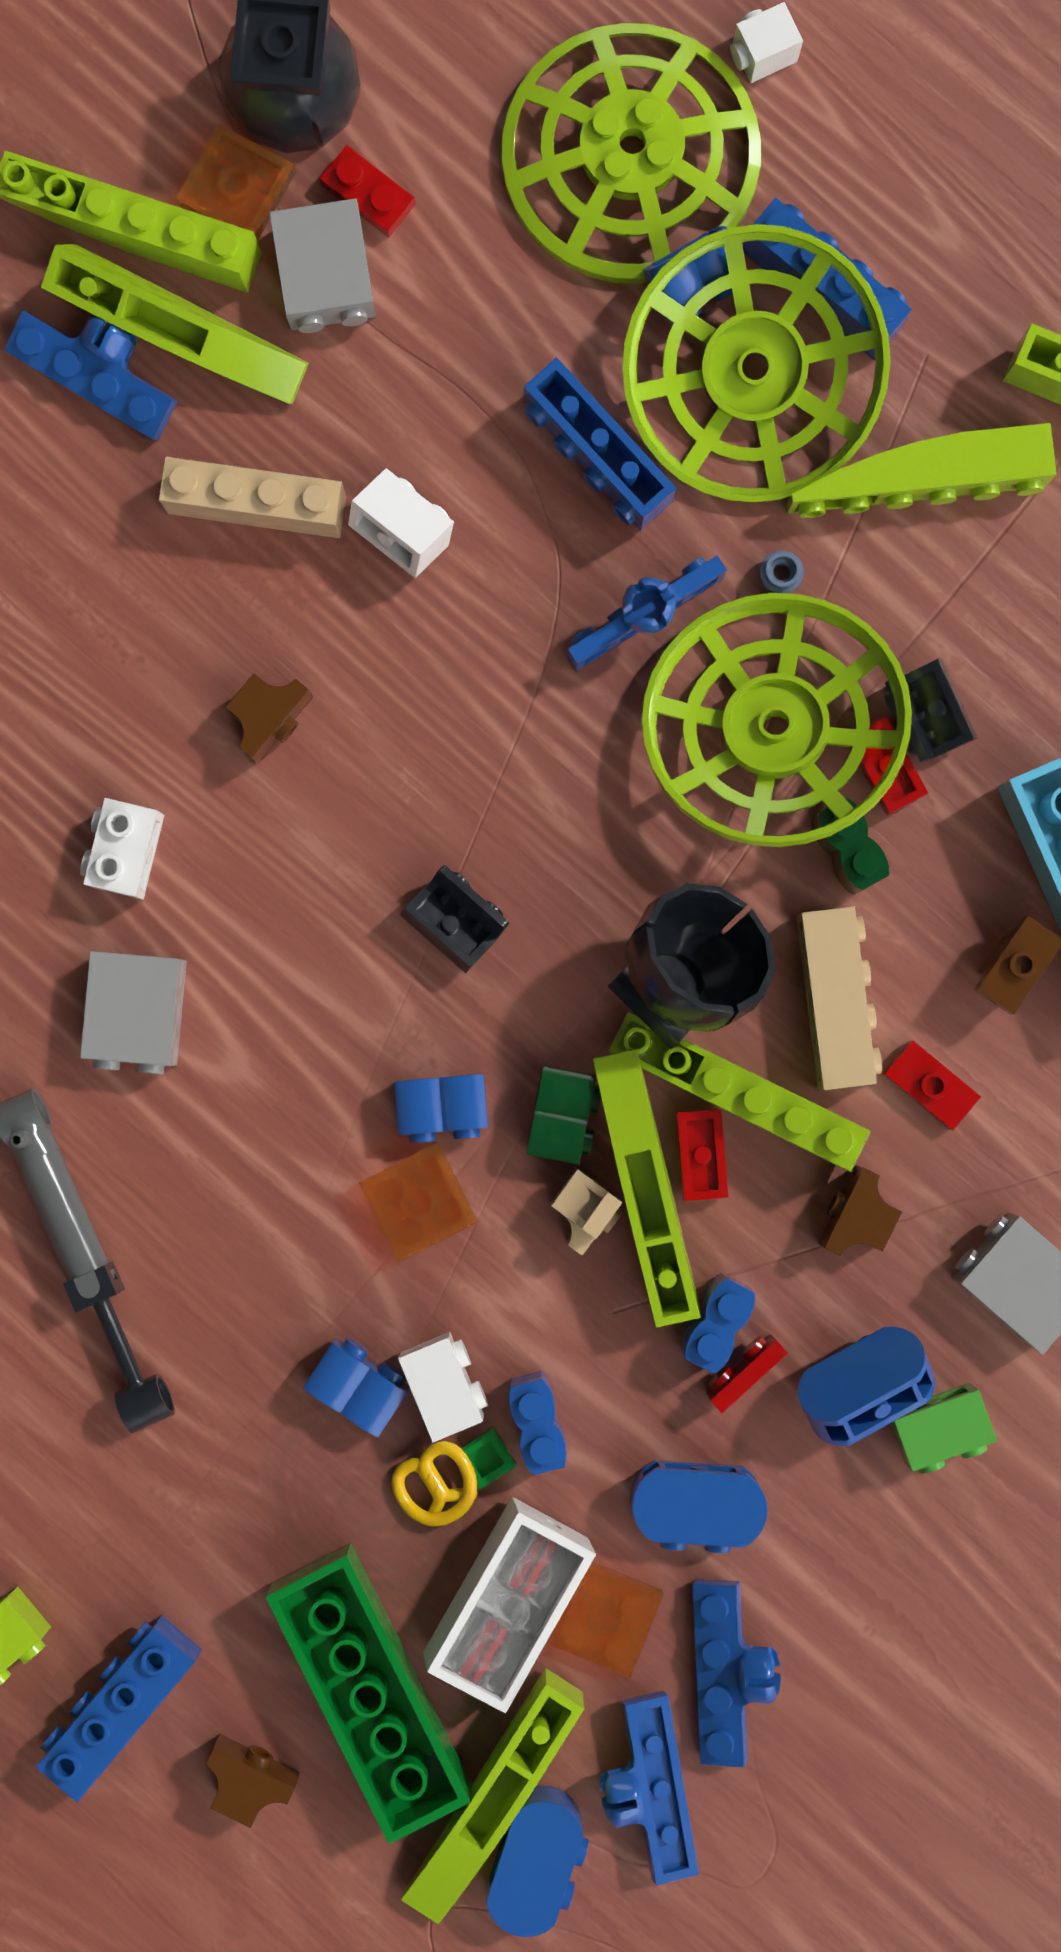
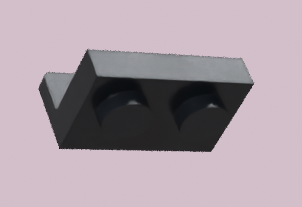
M938 658L904 675L909 688L912 708L910 741L907 751L913 758L917 756L921 763L931 761L978 739L942 658ZM886 681L885 685L888 692L884 694V698L891 714L896 718L894 695L889 682Z
M445 865L436 872L433 879L400 914L402 918L465 974L499 939L509 925L508 920L503 917V913L494 903L485 901L470 887L469 882L464 876L458 872L451 871Z

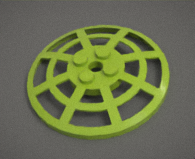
M619 23L596 27L572 36L550 50L532 67L518 87L508 109L502 134V170L506 191L514 212L527 233L547 254L566 267L588 277L613 283H647L642 270L653 262L643 264L614 263L584 254L583 251L594 229L619 236L648 235L655 262L670 253L665 230L689 218L703 204L706 198L728 214L719 226H726L727 229L738 227L743 221L754 197L761 167V138L757 116L748 93L735 73L717 54L697 40L675 30L650 24ZM618 36H644L668 41L680 47L670 62L646 55L625 54L616 56L610 38ZM593 43L599 61L575 73L560 88L558 93L535 84L541 74L557 59L575 48ZM696 55L709 63L727 81L736 95L742 110L717 112L714 103L705 89L691 75L685 72ZM643 68L659 72L662 75L651 92L636 89L627 90L621 69ZM597 75H604L610 95L597 102L593 108L570 98L584 83ZM677 83L682 85L695 98L704 115L684 119L679 118L676 111L666 102ZM527 101L548 109L541 132L542 160L517 170L515 162V132L520 111L524 102ZM562 115L582 125L580 147L555 155L554 134L557 120ZM747 128L749 138L748 166L743 187L737 198L716 182L723 159L724 137L722 131ZM709 133L710 157L707 169L703 173L683 160L685 138ZM635 136L642 140L644 148L639 153L629 154L621 148L620 142L625 137ZM583 166L587 176L596 186L587 205L582 203L570 191L560 173ZM675 177L694 189V192L681 205L668 213L661 214L657 193L664 190ZM547 178L551 189L561 204L579 219L567 244L557 238L539 220L528 203L522 188ZM612 196L624 200H639L644 220H620L603 215V212Z
M761 224L732 227L701 238L681 250L660 269L644 290L632 314L624 342L622 371L625 397L632 421L644 444L661 465L682 482L703 493L732 501L762 502L789 497L792 493L844 466L866 441L879 417L888 388L890 371L889 335L882 309L870 285L854 264L833 246L811 234L785 226ZM754 240L782 242L802 248L816 256L801 280L775 270H747L742 242ZM721 247L725 248L729 274L704 286L684 307L662 292L670 280L689 263L709 251ZM830 266L844 277L857 294L868 316L871 327L870 331L844 336L842 326L834 310L823 296L815 290ZM749 284H770L791 291L792 294L778 315L767 311H754ZM732 288L736 309L735 316L726 320L715 329L695 315L710 299ZM806 303H809L822 318L831 340L805 346L801 335L793 326V323ZM651 308L674 322L664 349V378L638 383L636 371L638 344L645 320ZM687 331L707 345L703 356L702 369L677 375V353L684 332ZM875 349L876 364L873 388L865 413L859 424L836 410L846 386L848 355ZM752 353L762 354L768 362L766 375L758 380L747 378L742 370L743 360ZM834 358L833 382L826 401L823 402L804 389L808 375V366L810 363ZM706 387L718 409L705 429L700 427L689 414L681 398V392ZM663 396L668 397L669 404L677 420L688 434L696 440L683 463L672 456L657 438L645 416L641 401ZM792 404H795L814 417L812 422L801 432L784 442L778 443L773 417L784 412ZM733 417L756 421L761 447H739L719 440ZM825 426H828L847 439L842 448L821 467L799 479L785 482L781 456L790 454L806 445ZM711 451L735 460H763L768 487H732L708 480L697 474Z
M768 593L746 596L722 604L698 617L675 637L664 650L651 673L644 695L642 727L645 750L652 771L665 794L682 813L701 827L726 839L753 846L784 847L807 844L829 837L854 824L875 807L892 786L903 765L910 741L912 708L908 684L900 663L888 644L869 624L850 611L823 599L801 594ZM769 613L787 614L783 639L755 641L730 651L717 631L718 628L727 623L749 616ZM805 616L820 619L842 629L859 641L867 651L846 668L841 661L828 652L811 644L801 642ZM702 640L715 659V662L697 680L687 703L662 696L664 686L676 664L692 646ZM781 654L777 673L764 674L753 679L748 677L739 664L758 656ZM798 657L820 665L830 672L834 678L816 690L810 683L795 676ZM878 665L885 673L894 695L897 714L896 730H869L868 704L858 681ZM725 674L736 690L730 697L725 710L721 711L702 707V701L708 690L720 676ZM845 691L854 709L856 729L829 727L830 720L827 705ZM657 714L684 721L685 747L694 769L673 780L665 769L658 747ZM781 717L787 721L789 726L784 733L773 735L768 733L763 725L769 718ZM697 724L723 729L727 750L706 762L698 744ZM826 745L852 747L844 766L830 781L815 765ZM866 748L893 749L890 762L879 783L864 801L853 808L838 790L856 772L864 757ZM736 765L741 766L746 771L757 775L754 796L749 797L731 789L720 781L717 776ZM800 774L813 790V792L794 799L771 800L775 779ZM706 784L724 800L738 807L750 810L746 832L731 829L710 819L692 806L683 794ZM823 802L838 818L824 827L805 833L784 836L764 835L768 813L796 812Z

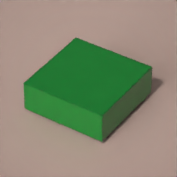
M494 1426L460 1447L473 1465L479 1490L517 1466V1462Z

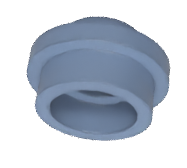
M774 551L765 557L760 566V580L763 586L771 593H791L802 582L804 576L803 564L790 551ZM776 567H784L789 573L788 579L778 580L775 578L773 570Z

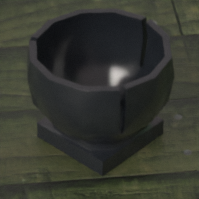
M329 0L237 1L236 22L230 30L220 55L219 74L227 110L254 142L284 153L318 149L312 122L317 126L323 146L348 126L360 94L361 83L355 48L347 35L331 17Z
M686 883L648 904L626 945L628 966L607 986L670 1049L676 1046L690 1030L716 1031L754 1010L763 999L775 972L771 937L753 909L747 912L728 931L723 932V928L748 904L718 886Z

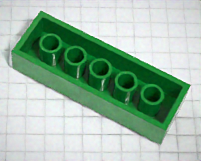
M352 1543L273 1582L265 1598L388 1844L470 1803L472 1782Z

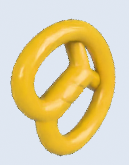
M437 1441L429 1445L419 1458H410L403 1461L392 1474L391 1486L396 1501L409 1517L426 1526L439 1527L457 1521L468 1512L477 1497V1479L471 1461L460 1447L448 1441ZM447 1455L453 1459L461 1472L463 1488L449 1489L433 1464V1460L437 1456ZM411 1472H417L433 1497V1502L428 1511L420 1508L411 1499L406 1490L405 1478ZM458 1501L450 1509L441 1512L446 1502Z

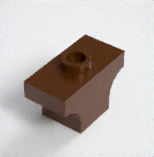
M253 673L226 706V709L243 726L244 734L239 748L258 764L277 741L284 743L299 724L295 719L313 699L310 690L297 679L284 686H272Z
M1024 916L1010 934L1002 937L978 972L982 976L974 990L1008 1014L1015 1015L1061 948V938L1030 916Z
M856 1165L844 1192L838 1190L828 1206L827 1214L831 1218L818 1243L820 1246L839 1256L848 1247L855 1244H866L883 1252L902 1211L888 1205L881 1198L878 1191L880 1175Z
M220 1734L206 1763V1766L215 1773L218 1780V1790L210 1809L251 1828L257 1814L265 1806L272 1803L288 1804L296 1787L300 1772L273 1760L272 1754L262 1747L256 1745L247 1747Z

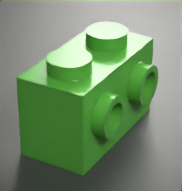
M971 1383L935 1394L926 1404L890 1423L903 1461L912 1472L919 1470L920 1473L936 1471L945 1466L944 1460L960 1454L962 1458L978 1456L987 1451L986 1445L997 1442L980 1391Z

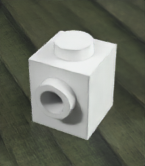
M785 2L763 12L761 9L753 10L742 17L736 25L730 51L739 71L744 69L750 83H753L796 63L803 39Z

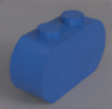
M883 1327L807 1369L799 1381L798 1399L814 1433L821 1440L835 1446H850L926 1404L932 1397L935 1389V1376L924 1347L916 1335L899 1327Z
M654 1460L638 1472L630 1491L632 1512L639 1530L649 1540L660 1542V1547L668 1550H685L687 1544L704 1545V1549L709 1552L729 1553L731 1552V1547L743 1548L752 1543L762 1532L767 1520L768 1507L766 1497L754 1475L743 1466Z
M536 1786L502 1836L487 1882L486 1904L494 1922L509 1934L518 1937L541 1935L555 1926L560 1909L568 1910L575 1886V1882L570 1881L574 1865L579 1867L583 1865L589 1839L583 1836L582 1816L577 1804L564 1791L552 1786Z

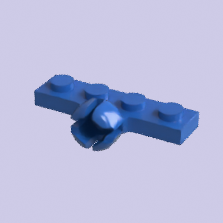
M22 310L4 351L153 440L160 439L178 400L134 375L129 370L128 361L137 344L135 335L93 314L88 316L80 335L72 338L31 312Z
M718 555L707 562L704 557H701L687 565L681 571L684 576L670 585L666 580L662 581L655 577L639 579L638 584H631L626 589L622 599V607L607 617L610 623L596 632L592 627H589L570 640L572 647L567 651V659L577 672L639 632L653 634L663 630L671 622L676 609L721 582L726 574V567Z
M697 1579L693 1583L700 1764L745 1767L748 1762L746 1705L749 1703L771 1704L779 1693L781 1682L780 1673L774 1672L775 1666H780L778 1653L772 1647L751 1646L744 1641L742 1635L740 1581Z
M663 1690L621 1700L630 1760L624 1767L604 1771L600 1776L599 1790L600 1792L604 1791L606 1795L601 1800L604 1813L612 1826L616 1828L636 1823L643 1825L651 1877L656 1886L699 1875L668 1694Z

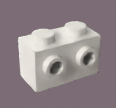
M386 468L352 500L348 525L416 578L449 546L454 521L449 518L444 509L438 505L431 504L418 494L407 480L398 478Z
M104 798L102 808L97 807L92 818L91 832L96 833L92 851H85L81 863L80 873L82 876H85L83 884L92 888L144 900L164 815L154 809Z
M447 1332L400 1353L399 1362L432 1442L483 1422L484 1413L482 1408L487 1407L488 1402L479 1381L471 1383L465 1367L471 1365V1361L461 1339L454 1342L451 1333Z

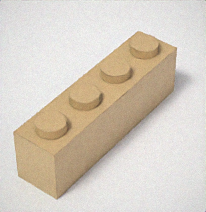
M165 457L159 501L170 515L340 538L346 493L342 481Z
M855 906L800 913L796 915L817 1089L830 1090L877 1084L876 1074L882 1073V1059L879 1048H873L871 1030H876L877 1019L873 1003L867 1004L865 986L871 985V971L868 960L861 959L859 942H865L866 939L863 917L856 916Z

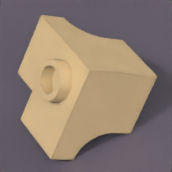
M577 1167L551 1202V1206L562 1213L570 1222L571 1232L567 1240L568 1246L582 1256L602 1231L608 1233L622 1214V1211L618 1209L622 1204L621 1199Z

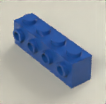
M775 197L752 225L785 226L802 231L833 246L854 264L870 285L882 309L890 343L903 328L912 311L907 305L905 297L898 290L892 287L886 288L873 277L871 269L865 263L858 259L852 260L844 254L831 235L823 231L818 232L805 222V217L798 208L789 203L783 204ZM754 240L744 242L743 245L744 254L761 268L789 274L800 280L816 256L802 248L782 242ZM830 266L815 290L823 296L834 310L842 326L844 336L870 331L871 327L868 316L857 294L844 277ZM806 303L811 309L815 311V309L809 303ZM875 349L864 351L875 360Z
M557 357L524 386V404L526 406L523 408V411L528 419L539 429L545 426L555 437L552 442L558 452L568 461L574 458L585 470L582 475L589 486L597 493L603 490L614 502L612 509L622 522L628 526L633 523L641 531L673 503L677 488Z
M163 1615L158 1618L153 1626H150L146 1621L128 1641V1644L133 1649L122 1661L116 1656L98 1677L104 1683L94 1696L89 1691H86L69 1713L74 1719L68 1727L63 1730L57 1725L40 1746V1749L45 1754L36 1768L76 1803L193 1666L202 1651L197 1644Z

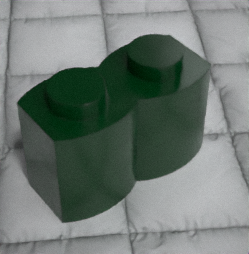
M845 798L853 808L857 806L851 799ZM827 807L812 817V830L824 827L838 818ZM864 816L843 830L829 837L817 840L822 849L832 856L835 875L840 884L851 894L854 895L889 876V864L886 855L881 847L868 837V826Z
M542 1065L527 1143V1155L574 1164L580 1163L581 1155H590L594 1130L587 1129V1121L590 1111L598 1112L601 1100L600 1088L598 1085H595V1075Z

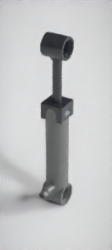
M32 1088L0 1102V1137L11 1149L67 1279V1282L63 1283L75 1313L92 1305L127 1384V1387L115 1392L116 1407L127 1430L130 1433H134L175 1414L174 1403L166 1383L159 1374L144 1378L109 1299L125 1290V1287L114 1262L109 1263L51 1130L52 1122L48 1109L38 1091Z

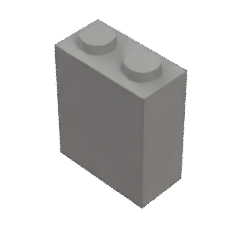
M357 198L270 212L285 312L291 331L299 330L302 333H314L321 331L324 325L342 323L344 326H358L366 323L368 318H375L376 311Z
M90 951L80 1058L94 1059L93 1068L120 1070V1062L138 1063L137 1072L164 1074L165 1066H177L187 961L176 958Z
M1009 1212L1006 1217L1003 1215L998 1216L987 1227L984 1233L987 1239L976 1251L972 1248L960 1258L955 1266L958 1272L952 1279L1030 1348L1044 1355L1061 1335V1251L1021 1216Z

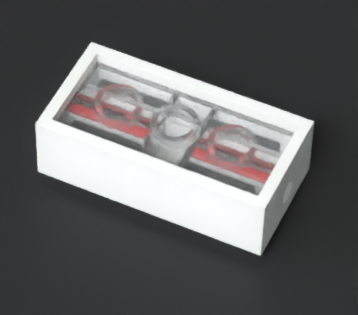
M511 1497L423 1651L427 1672L506 1714L596 1556L588 1537Z

